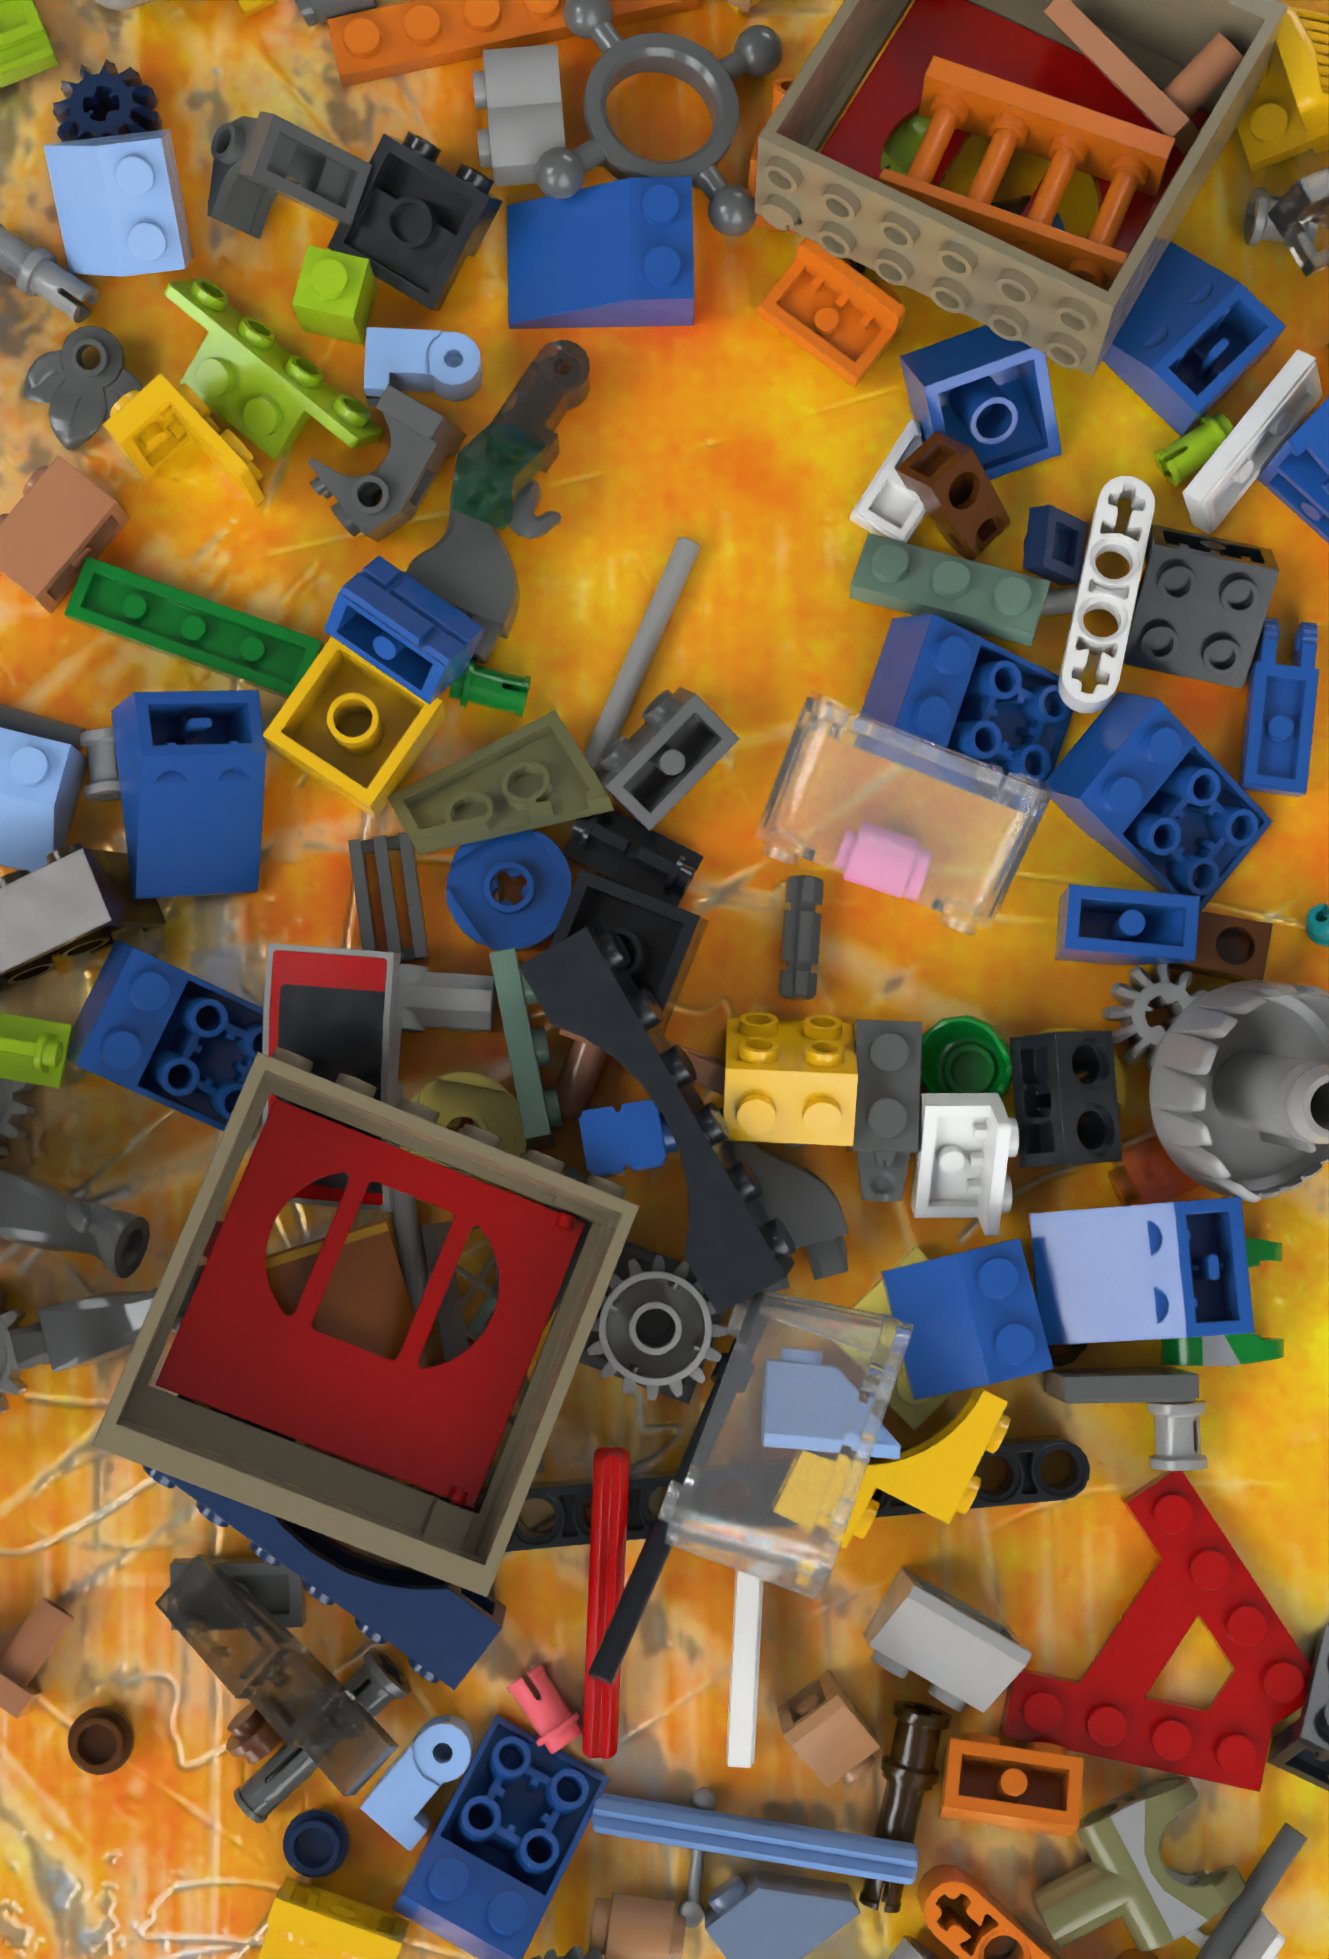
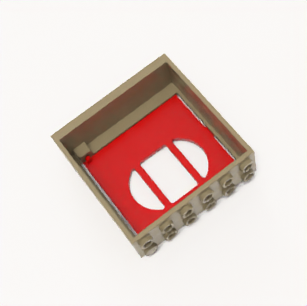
M845 0L758 136L755 213L763 216L770 225L782 231L790 229L818 243L832 256L849 258L874 270L883 280L897 286L905 285L932 298L940 308L948 312L963 313L989 326L995 334L1003 339L1020 341L1047 354L1054 363L1061 367L1078 369L1093 376L1258 90L1288 5L1278 0H1070L1161 91L1174 80L1218 32L1243 56L1238 68L1189 118L1200 133L1192 147L1184 155L1173 146L1164 178L1156 197L1135 191L1112 246L1114 249L1128 253V257L1110 289L1106 291L878 181L881 174V157L888 141L905 122L919 114L924 77L933 56L1161 133L1046 16L1043 11L1053 0H915L824 148L818 153V150L912 2V0ZM960 129L954 130L931 182L932 185L940 187L971 133ZM1044 176L1020 216L1027 218ZM1092 176L1098 194L1099 213L1111 182Z
M278 1047L275 1048L272 1057L257 1052L92 1446L488 1597L639 1205L624 1200L627 1188L610 1180L590 1174L588 1179L581 1177L579 1182L562 1175L565 1163L543 1153L528 1149L526 1154L520 1153V1156L517 1157L502 1151L499 1147L503 1139L484 1129L465 1124L463 1129L460 1128L459 1132H455L436 1124L440 1113L417 1102L402 1099L396 1108L376 1100L373 1097L377 1088L365 1081L339 1073L334 1083L311 1073L314 1062L296 1053ZM270 1094L563 1211V1213H559L275 1098L224 1222L217 1221ZM345 1173L348 1176V1183L296 1310L292 1315H286L271 1291L266 1272V1248L272 1226L283 1207L300 1190L319 1179ZM371 1182H377L447 1210L453 1215V1221L399 1355L393 1360L316 1331L312 1327V1321L364 1194ZM578 1217L590 1222V1227L478 1513L461 1507V1505L474 1508L585 1226L584 1222L575 1218ZM474 1226H477L481 1229L493 1250L498 1269V1295L493 1314L482 1334L464 1352L439 1365L421 1368L418 1364L419 1358L469 1233ZM202 1255L208 1260L159 1374L156 1386L448 1498L450 1502L149 1386L152 1374Z

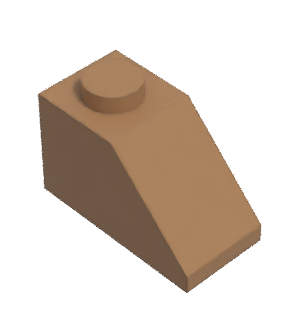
M829 1670L777 1708L783 1736L827 1788L838 1779H841L844 1784L854 1781L874 1764L875 1758L872 1754L881 1748L876 1734Z

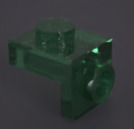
M491 422L457 453L450 498L451 508L499 529H504L512 521L516 493L544 467L548 444L526 436L517 427L498 425Z

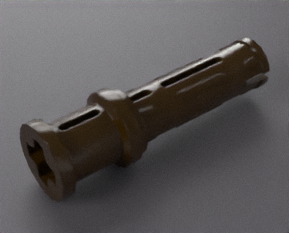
M899 1700L895 1701L892 1711L898 1719L890 1755H884L880 1765L882 1776L887 1780L875 1837L913 1844L925 1791L932 1790L933 1785L937 1784L939 1771L934 1765L942 1730L949 1729L952 1716L930 1705ZM865 1878L859 1901L869 1908L878 1910L881 1897L882 1902H885L884 1912H900L904 1884Z

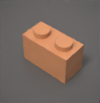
M59 455L49 467L47 465L42 466L31 475L25 484L23 498L9 514L4 513L0 515V574L50 614L76 585L86 557L97 559L130 520L115 499Z

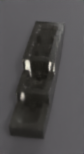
M198 1554L155 1602L157 1607L236 1699H249L289 1747H302L343 1796L356 1795L399 1746L354 1695L290 1631L206 1555Z

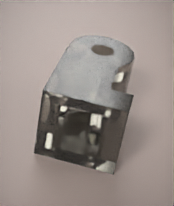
M556 340L547 344L531 362L492 421L494 441L545 473L548 472L560 453L559 437L554 430L566 412L578 407L587 398L590 391V363L583 348L569 340Z

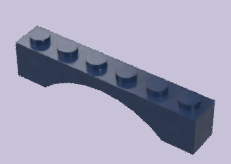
M179 1394L177 1395V1397H180L192 1403L198 1404L200 1406H203L205 1408L211 1409L213 1411H216L218 1413H221L223 1415L229 1416L231 1418L248 1424L247 1420L228 1414L226 1412L210 1407L198 1401L192 1400ZM143 1465L145 1472L159 1484L168 1488L177 1486L197 1501V1509L206 1519L220 1527H228L230 1525L250 1540V1548L262 1560L273 1566L283 1564L303 1579L302 1585L315 1599L326 1605L336 1603L355 1617V1624L368 1638L379 1644H386L388 1641L408 1656V1663L413 1670L430 1682L438 1683L441 1680L455 1690L502 1629L507 1607L490 1594H488V1597H485L415 1569L386 1564L355 1553L321 1533Z

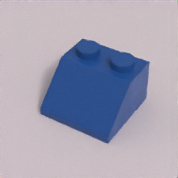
M984 325L900 356L911 412L914 420L920 425L923 442L937 431L972 447L989 480L1062 454L1045 353L1020 341L1003 339L995 334L989 326Z
M1020 1238L881 1272L913 1400L991 1385L1054 1369Z

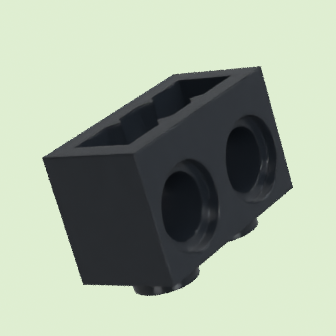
M1112 1031L1049 1032L1010 1038L1015 1116L1019 1129V1168L1122 1161Z

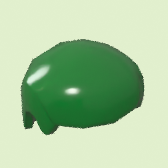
M965 1015L942 1018L922 1035L920 1084L928 1093H999L1001 1099L1008 1093L1013 1080L1010 1044L997 1026L977 1017Z

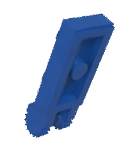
M1265 617L1254 653V664L1250 667L1238 785L1245 791L1301 797L1306 794L1319 677V669H1315L1318 626H1316V623L1301 622L1293 641V666L1275 664L1279 640V621L1276 618Z

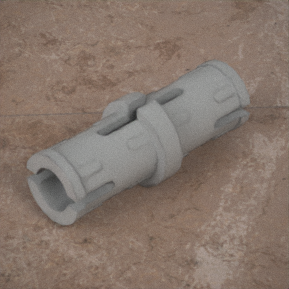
M0 223V270L16 280V287L26 295L31 297L39 295L68 315L75 323L83 322L92 311L72 298V295L80 301L84 302L86 300L96 306L99 298L97 288L86 284L57 264V257L43 247L34 249L5 229Z

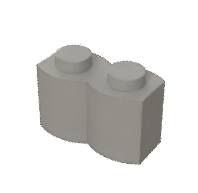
M557 44L483 50L484 70L473 71L476 110L488 109L489 128L477 129L480 167H492L495 187L537 183L535 167L540 156L551 148L566 147Z

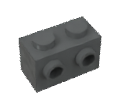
M679 687L673 694L669 690L659 694L642 713L641 717L646 722L629 740L623 735L613 741L597 760L601 768L596 773V776L605 790L637 822L649 831L740 739L696 693Z

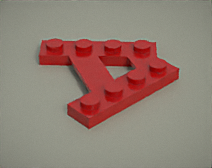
M1166 1470L1122 1500L1160 1558L1080 1680L1025 1668L1017 1675L1007 1688L999 1731L1006 1737L1029 1742L1055 1744L1065 1747L1070 1751L1260 1792L1272 1726L1303 1706L1312 1667L1183 1471ZM1198 1617L1232 1668L1231 1673L1208 1708L1146 1695Z

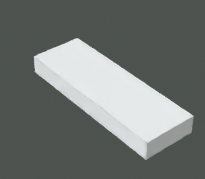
M1297 349L1182 492L1191 524L1194 527L1208 534L1215 531L1323 396L1315 357Z
M736 1555L726 1742L728 1767L751 1768V1764H754L764 1581V1566L759 1556Z

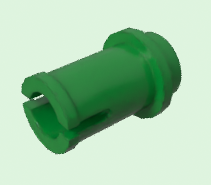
M471 658L464 673L451 684L449 698L460 700V707L466 708L467 703L470 702L515 713L516 716L522 717L531 677H522L478 666L477 659Z

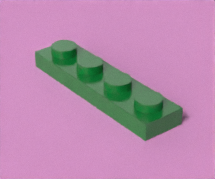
M88 556L64 613L71 621L286 699L289 698L325 646L321 640Z

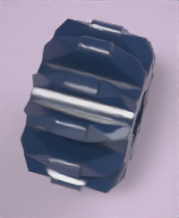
M106 59L100 74H93L89 67L81 64L80 76L82 81L77 84L62 80L61 91L66 99L53 103V113L58 123H61L57 131L61 142L162 130L161 117L155 111L158 99L153 89L148 87V85H142L143 82L139 73L133 70L131 66L119 74L115 64L111 63L108 59Z

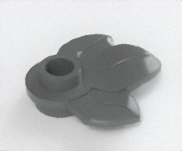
M85 326L73 331L67 337L62 350L42 354L34 361L26 376L24 397L35 402L50 403L49 417L52 430L64 448L75 450L90 440L101 428L104 421L106 422L110 418L112 407L123 395L132 390L140 392L143 389V385L131 372L124 368V350L116 336L100 327ZM95 346L100 352L101 360L96 368L88 370L82 362V354L86 348Z

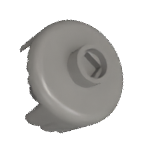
M1260 980L1236 982L1216 988L1202 995L1187 1006L1170 1025L1159 1044L1151 1069L1149 1083L1150 1110L1156 1133L1166 1153L1181 1171L1193 1181L1215 1193L1232 1198L1241 1197V1200L1256 1203L1263 1198H1272L1278 1196L1279 1193L1288 1192L1299 1187L1304 1181L1318 1174L1324 1168L1323 1164L1329 1162V993L1325 989Z

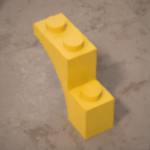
M980 1387L974 1388L967 1402L944 1428L919 1445L900 1452V1459H847L818 1452L797 1451L771 1504L773 1512L847 1549L853 1535L863 1539L868 1533L880 1506V1502L872 1499L876 1488L950 1524L956 1511L963 1515L967 1513L977 1495L981 1478L974 1475V1472L985 1450L994 1454L1005 1437L1010 1424V1417L1004 1415L1003 1412L1008 1402Z

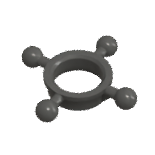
M566 0L564 19L567 27L578 37L592 39L603 55L596 62L590 73L584 94V118L590 140L574 150L566 147H554L545 151L540 156L535 167V178L542 192L554 199L570 198L581 189L585 173L596 166L605 167L618 180L637 177L692 176V187L701 189L710 200L708 216L715 230L729 237L740 236L748 232L757 218L755 198L746 188L739 185H729L716 165L730 148L738 125L739 103L733 82L745 74L753 77H764L777 69L783 57V44L779 35L765 25L750 26L738 36L734 51L718 60L699 44L673 34L644 33L623 39L611 23L613 8L610 0ZM656 72L676 77L694 88L705 102L711 119V136L698 151L682 159L658 161L640 156L627 148L618 139L609 124L606 113V99L611 91L624 79L639 73Z

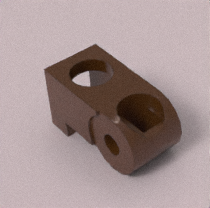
M935 431L895 469L906 488L917 493L931 518L936 521V526L947 543L968 560H974L995 538L1010 526V518L973 448Z
M1199 911L1196 960L1192 963H1168L1169 969L1188 970L1198 974L1231 980V983L1263 981L1273 924Z

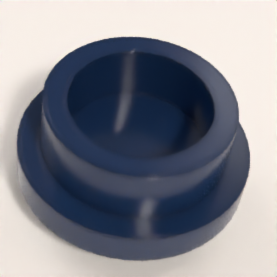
M312 1808L298 1814L290 1822L283 1838V1851L289 1865L299 1874L311 1878L324 1877L336 1871L345 1860L350 1845L349 1832L343 1820L334 1812L323 1808Z

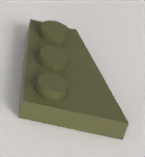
M555 710L387 797L418 855L614 811L608 793Z

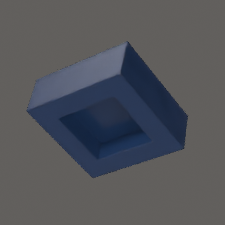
M1052 505L1031 507L1029 510L1027 534L1024 539L1023 569L1060 586L1079 584L1083 565L1087 522Z

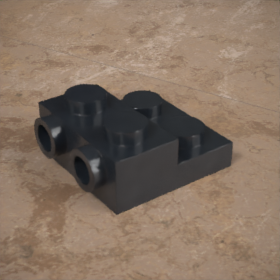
M408 131L404 141L399 138L383 134L369 162L372 167L352 224L339 223L327 248L332 251L369 259L375 277L428 309L439 311L467 256L474 257L503 201L489 193L494 181L479 171L461 163L457 172H454L437 162L442 150L422 137Z

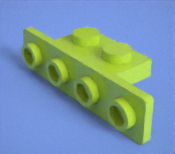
M203 278L169 282L163 294L208 331L180 383H186L207 406L273 460L287 456L310 416L314 417L351 448L369 445L379 440L383 430L369 419L371 413L365 405L349 395L337 393L322 380L323 373L316 365L303 357L288 353L274 341L276 335L267 325L255 318L244 317L227 303L229 297L218 285Z

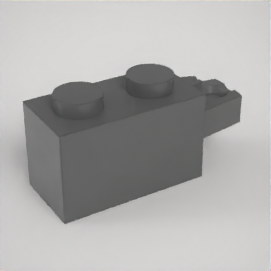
M857 1019L852 1024L858 1068L853 1146H847V1152L856 1153L861 1200L876 1202L902 1201L910 1154L918 1153L922 1022Z

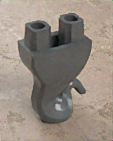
M480 462L459 480L452 494L449 525L446 533L434 546L416 556L406 570V573L414 577L422 586L451 606L462 610L470 619L484 628V632L472 656L481 664L487 662L500 637L508 639L520 600L516 571L511 556L489 517V507L495 504L506 505L508 526L518 536L527 539L542 537L561 522V515L556 511H548L540 516L534 515L541 497V487L538 482L519 471L492 462Z
M722 1107V1108L719 1109V1111H720L721 1115L723 1116V1107ZM725 1140L737 1163L745 1160L755 1172L763 1190V1195L759 1196L758 1199L769 1219L772 1220L777 1217L783 1222L792 1237L796 1249L805 1247L814 1280L848 1271L847 1250L843 1235L849 1234L840 1203L829 1186L808 1169L766 1150L756 1142ZM785 1143L786 1145H789V1146H792V1147H803V1146L809 1145V1144ZM788 1277L756 1293V1295L759 1297L790 1288Z
M0 1169V1238L44 1250L90 1254L103 1261L106 1268L120 1278H128L140 1266L150 1238L149 1223L144 1217L123 1210H112L105 1205L95 1202L78 1201L45 1182Z
M205 1265L198 1266L171 1329L175 1333H177ZM158 1288L150 1291L102 1293L37 1309L40 1322L10 1330V1337L19 1369L39 1364H51L54 1373L89 1366L132 1351Z

